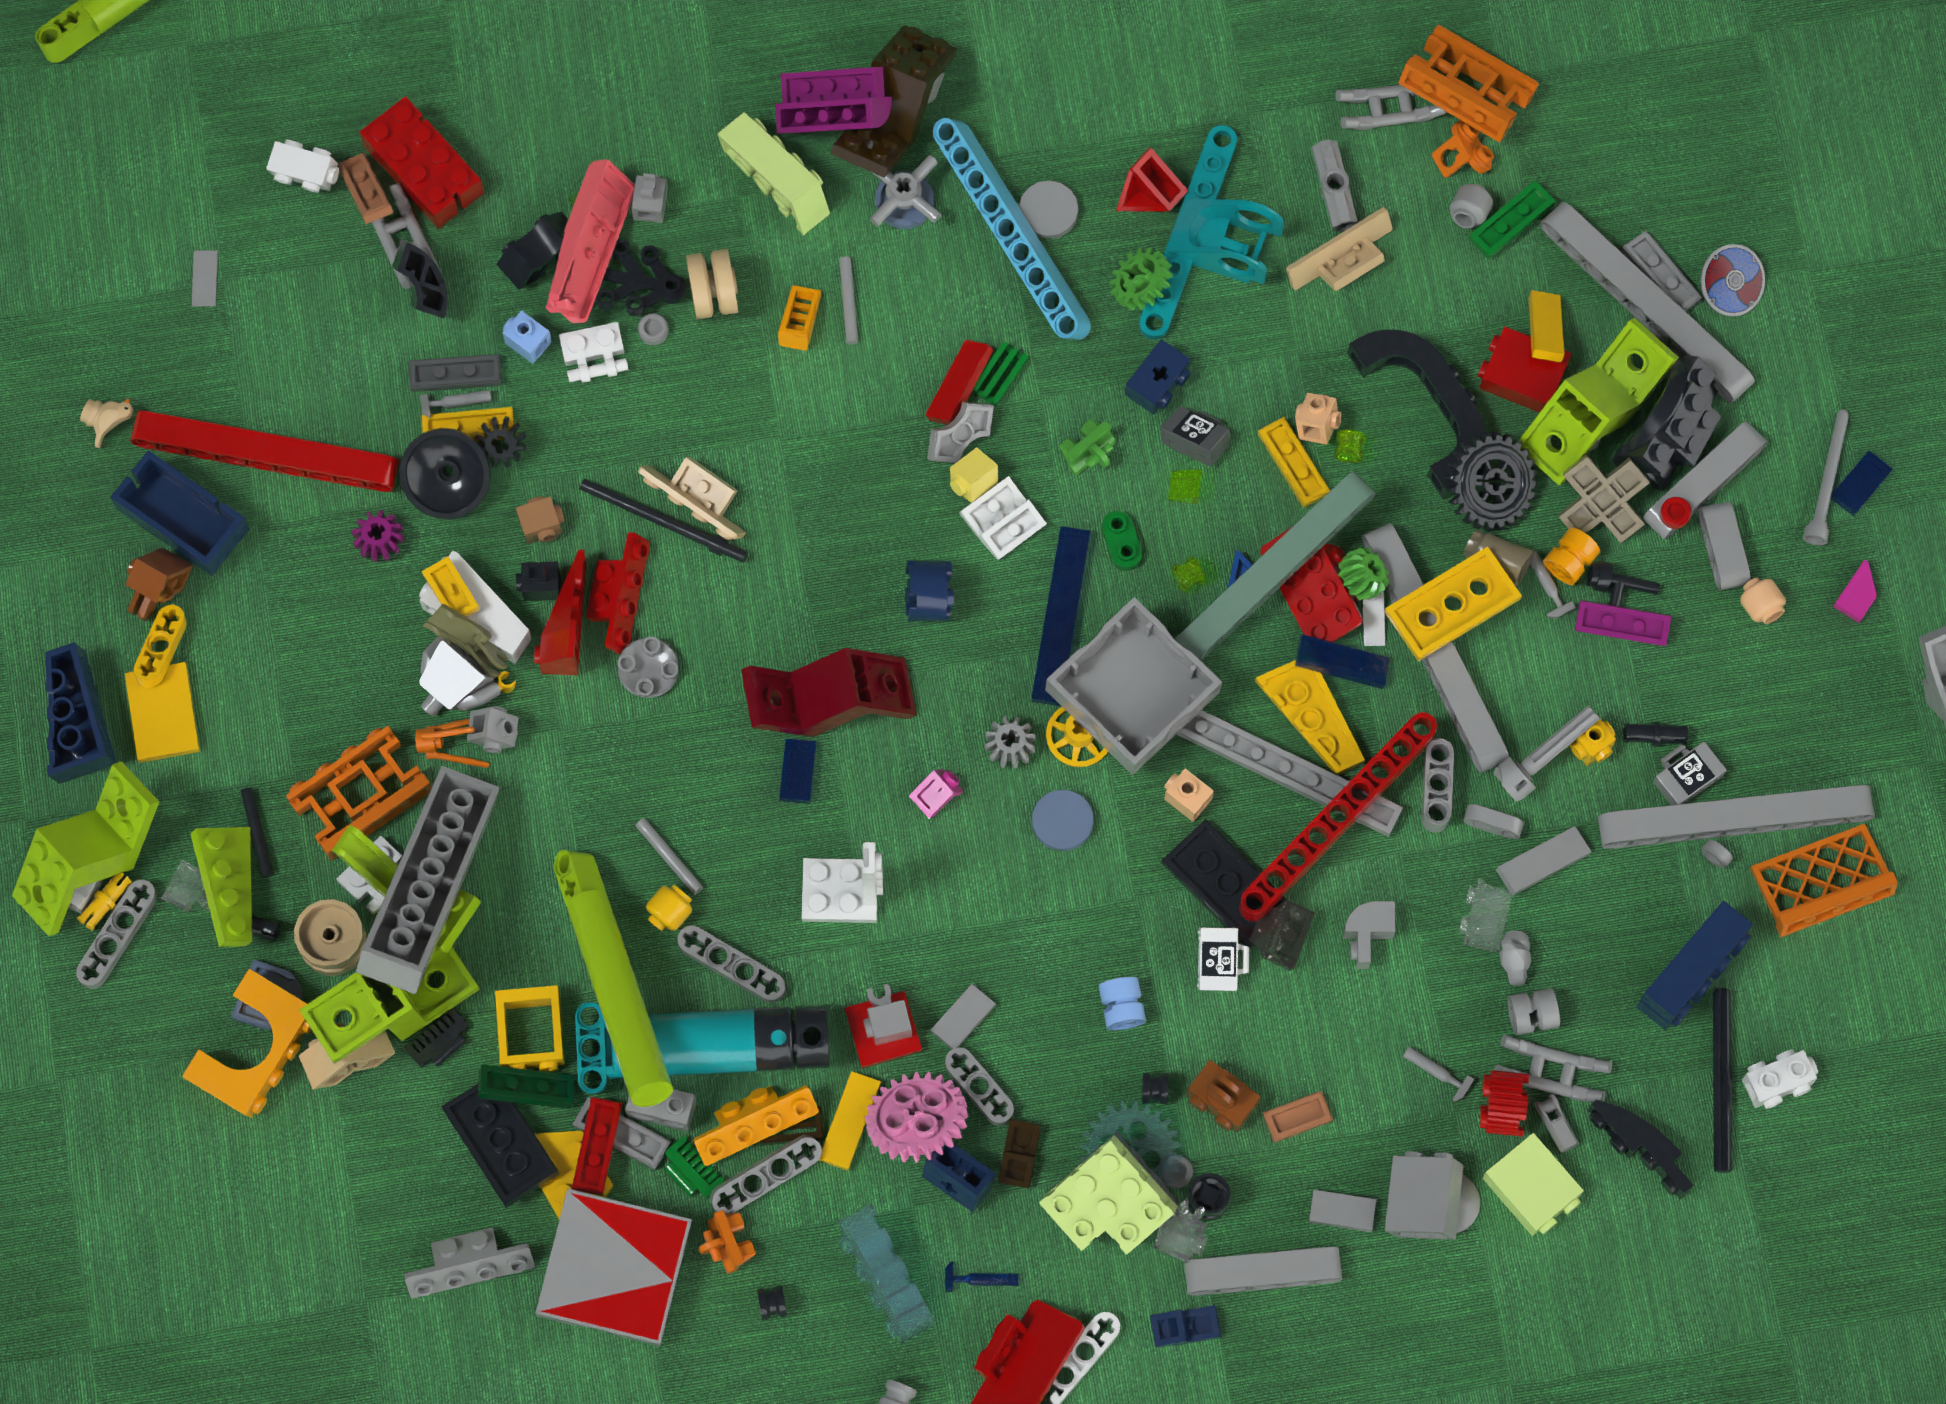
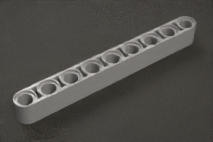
M1562 202L1540 222L1542 230L1552 241L1677 356H1698L1716 373L1711 384L1718 390L1717 394L1725 401L1733 403L1754 383V377L1745 366L1573 207Z
M1391 523L1362 535L1364 547H1369L1372 553L1378 552L1379 559L1385 561L1384 567L1389 571L1387 575L1389 584L1385 589L1392 603L1423 586L1399 535ZM1426 612L1419 616V621L1424 626H1432L1436 623V619L1431 613ZM1451 641L1423 658L1422 662L1479 773H1483L1497 767L1509 757V754L1464 663Z
M1856 785L1607 812L1598 816L1602 848L1616 849L1857 823L1875 818L1870 786Z

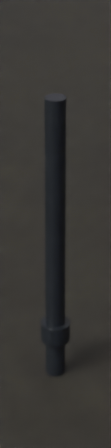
M584 479L580 485V490L702 544L716 555L721 556L724 554L742 563L745 562L748 556L747 551L727 543L728 540L719 535L711 536L587 479Z

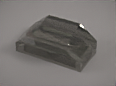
M1286 900L1278 907L1272 908L1262 919L1256 921L1250 942L1261 951L1264 959L1289 971L1294 970L1315 912Z

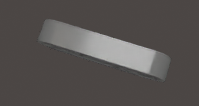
M958 1047L950 1050L945 1058V1068L948 1074L990 1123L996 1126H1003L1009 1123L1014 1114V1106L1008 1096L967 1049ZM955 1056L959 1059L966 1058L965 1067L970 1073L973 1068L977 1070L971 1073L965 1082L961 1079L965 1077V1072L960 1067L952 1068L954 1065L953 1057ZM978 1078L984 1079L989 1085L987 1092L982 1095L974 1094L970 1089V1084L973 1080ZM993 1092H996L998 1095L993 1096V1100L998 1106H1003L1004 1104L1007 1106L1005 1109L1006 1116L1002 1117L1000 1114L993 1116V1105L988 1101L984 1106L981 1102L988 1100Z

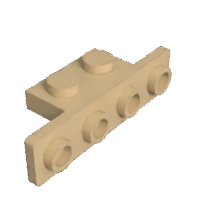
M1384 207L1289 265L1286 271L1291 287L1294 290H1298L1320 276L1336 292L1385 261L1383 253L1373 242L1393 229L1388 211Z
M685 457L672 480L650 465L639 468L638 473L644 476L643 481L647 485L655 489L660 487L668 493L667 498L679 506L685 505L693 511L691 513L692 516L703 523L710 522L717 527L716 532L723 538L732 540V538L740 539L744 537L746 532L723 516L738 490L691 457Z

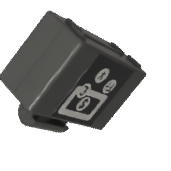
M1179 406L1160 427L1161 443L1209 467L1230 446V429L1222 426V420L1203 411L1195 413Z

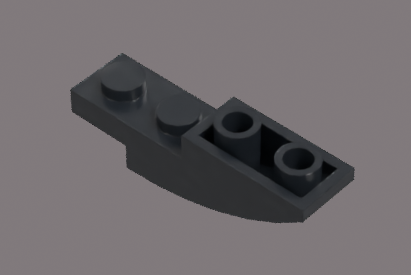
M1595 1100L1588 1108L1590 1113L1589 1119L1597 1129H1604L1611 1137L1609 1140L1610 1144L1619 1154L1622 1155L1624 1153L1630 1158L1639 1151L1642 1163L1650 1171L1655 1170L1662 1178L1660 1181L1662 1186L1672 1196L1676 1194L1681 1199L1692 1189L1694 1185L1674 1163L1682 1155V1152L1658 1129L1635 1114L1613 1104Z

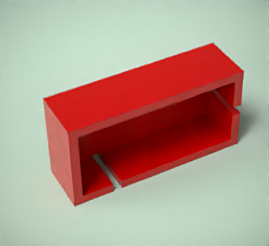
M406 96L359 131L363 146L396 183H401L404 192L437 229L459 213L453 196L457 194L459 205L464 210L484 194L481 179L427 119L424 120L422 113Z

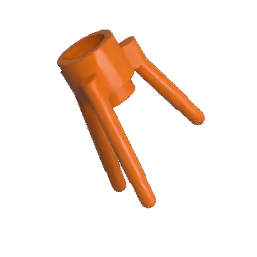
M470 718L438 726H426L424 729H416V749L418 753H426V759H441L472 766L489 767V763L437 751L438 749H443V737L474 732L475 728L472 726L462 727L469 725Z

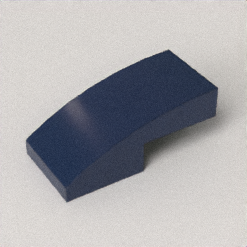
M1215 1305L1186 1311L1180 1309L1150 1315L1156 1348L1222 1338L1217 1306Z

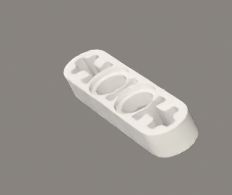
M1110 1312L1099 1313L1087 1325L1063 1367L1071 1369L1074 1379L1071 1383L1063 1385L1058 1383L1055 1378L1052 1385L1063 1393L1059 1396L1055 1391L1050 1397L1051 1404H1061L1117 1338L1120 1331V1323L1114 1314ZM1110 1320L1112 1321L1111 1329L1114 1332L1112 1334L1105 1332L1099 1339L1104 1345L1099 1347L1095 1339L1086 1335L1091 1332L1095 1337L1100 1330L1098 1322L1106 1323ZM1082 1343L1090 1344L1094 1348L1093 1357L1089 1360L1078 1358L1076 1355L1077 1346Z

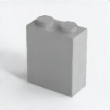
M1411 1151L1405 1152L1404 1156H1393L1385 1231L1399 1238L1456 1240L1464 1165L1455 1160L1452 1154L1442 1152L1434 1153V1157H1423L1424 1154Z

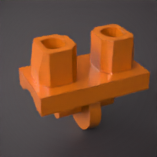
M724 1210L715 1212L713 1214L714 1217L707 1221L709 1230L702 1233L706 1243L698 1249L701 1255L710 1253L714 1263L722 1260L727 1274L737 1271L743 1263L752 1259L756 1252L750 1240L737 1243L733 1235L744 1229L741 1214L739 1212L725 1214Z

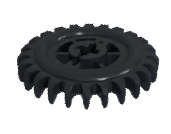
M1499 431L1492 432V437L1488 432H1482V440L1477 436L1470 437L1473 446L1468 443L1460 444L1464 449V454L1460 452L1453 453V456L1458 459L1459 463L1447 464L1449 468L1455 471V474L1444 477L1454 482V485L1446 488L1445 491L1456 494L1448 503L1460 504L1454 513L1456 515L1466 513L1462 520L1464 523L1474 521L1472 527L1475 529H1480L1483 526L1485 531H1491L1493 528L1501 531L1504 525L1509 527L1514 525V517L1518 520L1523 519L1522 509H1531L1528 499L1536 498V495L1531 490L1538 487V483L1532 481V478L1538 475V471L1531 470L1535 459H1527L1529 449H1520L1522 445L1520 440L1512 441L1510 434L1502 436ZM1497 459L1502 462L1497 467L1492 468L1488 460ZM1506 467H1508L1511 473V478L1504 471ZM1491 478V480L1509 481V484L1492 482L1489 484V482H1479L1477 479L1489 480ZM1507 488H1510L1509 493L1506 495L1505 498H1503L1502 493H1504ZM1488 495H1493L1498 503L1490 504L1485 502Z

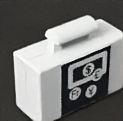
M1200 927L1197 932L1199 934L1198 990L1237 991V975L1249 972V947L1238 944V928ZM1238 950H1242V969H1238Z

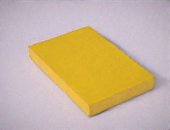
M186 662L169 665L162 682L151 688L141 686L136 679L134 671L125 673L138 762L142 763L200 752ZM150 668L149 671H143L144 676H147L149 672L154 673V669Z

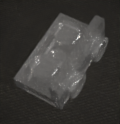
M1479 878L1475 887L1469 886L1465 904L1471 905L1469 915L1462 916L1458 932L1464 934L1462 944L1496 953L1499 952L1512 899L1509 890L1485 885L1484 880Z

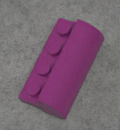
M883 67L781 73L782 103L775 104L777 134L877 128L882 126L889 117L892 97H885Z

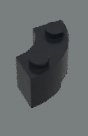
M562 211L541 216L535 222V227L519 240L509 242L502 249L503 255L496 265L518 290L544 277L549 265L558 261L565 233L564 230L568 222V218Z
M401 239L392 268L403 274L409 282L412 293L410 305L416 310L444 319L447 310V288L440 270L433 259L423 250Z

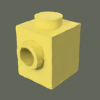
M975 448L950 467V485L952 490L958 496H963L973 503L998 484V464L981 450Z

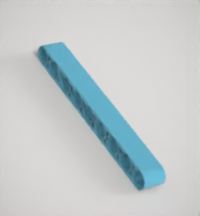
M949 118L938 120L933 128V136L1054 332L1059 337L1081 340L1085 338L1091 329L1089 318L969 126L963 121ZM953 127L954 134L950 139L949 132L950 129ZM968 150L969 158L965 163L964 156ZM983 174L984 182L980 187L979 179ZM998 198L999 206L995 211L994 203L995 200ZM1013 222L1014 230L1013 233L1010 235L1009 227L1010 224ZM1028 246L1029 254L1028 257L1025 259L1024 251ZM1043 270L1044 279L1042 283H1040L1039 275ZM1058 295L1059 304L1057 307H1055L1054 300L1055 297ZM1073 319L1075 327L1071 332L1069 329V324Z

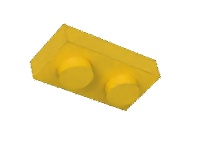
M448 556L422 571L425 580L441 605L445 604L465 617L480 610L479 605Z

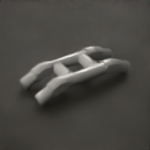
M1400 84L1370 89L1337 90L1335 93L1336 101L1365 103L1369 101L1371 115L1342 117L1340 124L1343 129L1370 130L1376 127L1411 122L1419 123L1447 114V112L1436 105L1412 110L1410 96L1417 94ZM1398 97L1401 112L1383 114L1381 99Z
M401 183L390 186L389 188L402 217L385 223L383 218L373 221L372 224L391 266L398 250L391 234L407 227L413 239L411 243L428 254L440 270ZM393 268L402 288L409 289V282L404 275Z
M1503 1035L1501 1038V1047L1513 1050V1052L1524 1056L1533 1057L1529 1071V1084L1523 1083L1522 1087L1526 1086L1577 1101H1605V1091L1572 1085L1575 1068L1583 1071L1610 1074L1612 1061L1599 1060L1583 1055L1579 1056L1535 1045L1534 1043L1508 1035ZM1545 1060L1563 1064L1560 1082L1541 1078ZM1496 1065L1494 1068L1496 1071L1525 1073L1501 1065Z

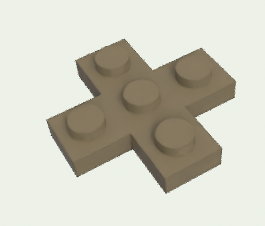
M1587 454L1563 472V476L1580 495L1579 498L1558 514V517L1568 529L1574 527L1587 533L1602 521L1618 541L1622 543L1645 525L1644 521L1627 501L1650 482L1630 457L1607 476L1603 474Z

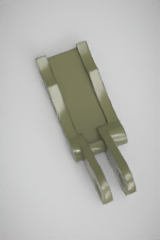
M442 604L423 625V627L433 631L437 636L457 645L469 657H474L481 668L492 677L500 675L495 669H506L508 667L507 664L501 661L508 660L506 654L489 641L492 637L491 632L445 604Z

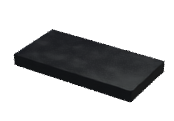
M1206 819L1161 860V864L1225 928H1238V941L1242 945L1248 946L1249 949L1293 908V905L1283 896L1262 919L1248 921L1243 918L1239 910L1241 895L1261 873ZM1267 880V883L1269 884V886L1275 888V887ZM1256 898L1248 899L1245 902L1251 910H1258L1262 907V903Z
M478 1084L441 1106L505 1208H508L560 1175L558 1169L514 1102L478 1098Z

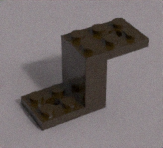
M903 25L877 54L871 64V67H883L885 97H892L891 111L888 119L882 126L877 128L845 130L833 144L831 155L885 178L916 141L934 81L954 59L957 48L949 45L943 39L933 38L922 33L916 27Z

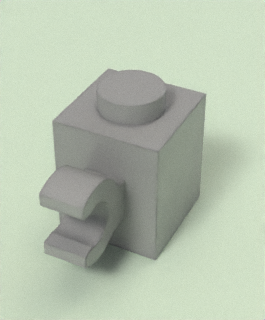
M643 173V176L636 175L631 208L633 220L663 223L668 193L666 179L656 174Z
M888 984L884 985L885 995L882 998H876L873 995L872 988L867 990L868 1000L875 1007L867 1009L868 1018L863 1019L867 1038L873 1037L875 1046L912 1037V1029L905 1001L901 1000L891 1003V989Z

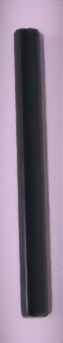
M1716 988L1713 991L1714 1171L1717 1173H1729L1732 1169L1731 991L1728 988Z

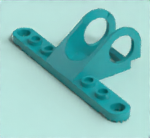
M1219 125L1210 130L1188 187L1189 191L1186 193L1165 249L1164 256L1172 265L1169 271L1173 274V277L1166 279L1170 287L1162 289L1163 298L1158 296L1154 298L1155 305L1151 306L1149 303H1146L1142 311L1139 329L1141 334L1145 338H1149V340H1158L1167 334L1192 265L1247 284L1250 283V280L1261 284L1265 283L1267 268L1261 261H1258L1268 233L1279 237L1282 236L1284 220L1274 210L1253 201L1217 199L1237 145V135L1228 126ZM1221 134L1223 136L1226 135V137H1229L1230 144L1226 147H1219L1214 143L1215 137L1221 136ZM1248 210L1256 212L1268 218L1272 223L1261 224L1251 221L1242 216L1238 211ZM1229 225L1260 235L1252 258L1246 256L1249 249L1248 244H1242L1225 237ZM1221 258L1240 260L1249 265L1248 269L1243 271L1233 268L1223 262ZM1151 317L1159 318L1163 326L1159 330H1150L1146 326L1147 320Z

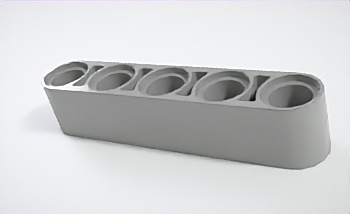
M1747 421L1743 422L1658 500L1642 519L1661 538L1666 540L1677 529L1668 528L1660 519V509L1665 500L1671 497L1685 499L1691 507L1692 516L1698 511L1699 507H1702L1751 462L1765 448L1768 441Z
M1338 1247L1204 1258L1184 1262L1187 1294L1190 1296L1328 1284L1343 1280Z

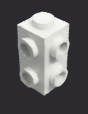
M286 139L285 144L275 141L266 170L274 175L275 181L291 185L292 181L302 183L301 188L315 193H319L320 189L329 191L331 184L336 183L339 167H337L338 163L330 157L331 153L329 151L314 147L313 152L302 149L303 145L301 143Z
M1791 1049L1776 1056L1777 1061L1766 1065L1765 1061H1761L1748 1067V1073H1746L1742 1082L1754 1107L1757 1108L1764 1105L1766 1109L1782 1103V1097L1793 1093L1794 1097H1798L1811 1091L1810 1086L1816 1081V1074H1818L1813 1058L1811 1056L1807 1057L1804 1050L1794 1053V1050Z

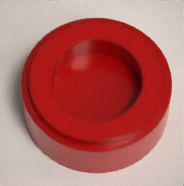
M1671 497L1664 501L1659 514L1665 526L1671 529H1680L1688 523L1692 511L1685 499Z

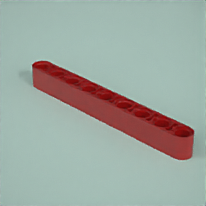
M149 411L137 412L130 442L133 445L145 449L380 492L393 491L400 463L395 457L385 454Z
M1420 712L1412 716L1241 895L1239 910L1243 918L1248 921L1262 919L1427 748L1428 744L1434 739L1437 729L1436 720L1432 715ZM1419 724L1425 725L1430 733L1419 735L1414 730V726ZM1403 746L1408 750L1409 754L1404 757L1397 756L1393 748ZM1378 767L1383 768L1387 771L1388 776L1382 779L1377 778L1372 773V770ZM1355 789H1361L1365 791L1367 798L1356 800L1351 792ZM1341 811L1345 814L1346 820L1336 822L1331 818L1330 813ZM1316 832L1320 833L1325 837L1326 841L1322 844H1315L1310 840L1309 835ZM1294 854L1300 855L1304 859V864L1294 866L1288 861V857ZM1272 876L1279 877L1283 881V886L1273 888L1269 886L1267 879ZM1256 898L1260 900L1262 907L1258 910H1251L1245 902L1248 899Z

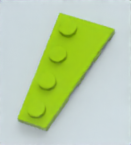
M250 827L196 828L190 834L219 947L247 946L252 942Z

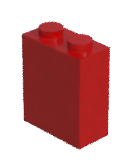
M1504 326L1501 335L1495 334L1488 349V351L1493 353L1490 361H1483L1477 377L1482 379L1479 389L1540 413L1557 391L1572 353L1564 350L1562 362L1533 358L1531 337Z

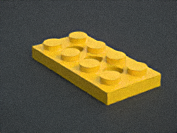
M1487 546L1386 607L1384 612L1419 662L1521 600L1522 595ZM1473 582H1482L1486 585L1487 592L1483 595H1476L1471 591L1470 585ZM1449 597H1455L1460 600L1462 607L1459 610L1452 611L1445 606L1444 601ZM1422 613H1431L1434 615L1436 623L1432 626H1424L1420 623L1419 616Z

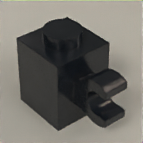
M558 561L521 563V573H516V591L522 592L524 601L557 600L561 591Z

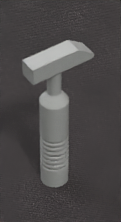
M490 390L444 396L441 400L428 401V395L424 394L420 395L423 415L430 418L429 407L443 406L450 408L491 402Z
M1535 551L1530 564L1549 597L1553 598L1558 607L1549 612L1547 618L1558 619L1575 610L1576 607L1572 601L1563 605L1558 596L1559 590L1544 566L1540 555Z
M1410 1046L1403 1055L1405 1059L1424 1069V1071L1440 1081L1449 1082L1459 1088L1452 1099L1453 1102L1463 1099L1474 1081L1472 1077L1467 1075L1464 1082L1461 1083L1453 1078L1448 1070Z

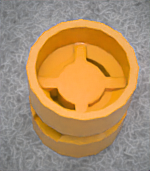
M1571 527L1559 540L1560 547H1554L1543 560L1547 570L1558 580L1568 585H1574L1585 572L1584 566H1590L1600 553L1599 546L1590 536L1577 528Z

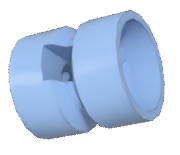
M1137 977L1116 978L1099 985L1101 1002L1107 1005L1103 1013L1108 1030L1130 1029L1146 1023L1144 1006L1138 1002V999L1141 997V991Z

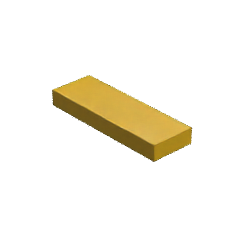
M1531 290L1529 295L1532 357L1562 362L1564 342L1561 297L1557 294Z
M502 407L431 414L430 418L422 415L423 433L437 428H451L466 433L476 442H481L475 438L477 432L485 433L481 428V424L486 422L493 427L491 422L493 416L498 418L499 424H503L504 417L508 416V426L511 427L514 424L513 408ZM499 436V437H498V440H504V439H505L504 436Z
M1285 417L1258 430V436L1303 509L1321 500L1330 492Z
M851 1071L823 1145L819 1161L849 1171L866 1126L865 1116L869 1115L867 1106L874 1104L872 1096H877L881 1081Z

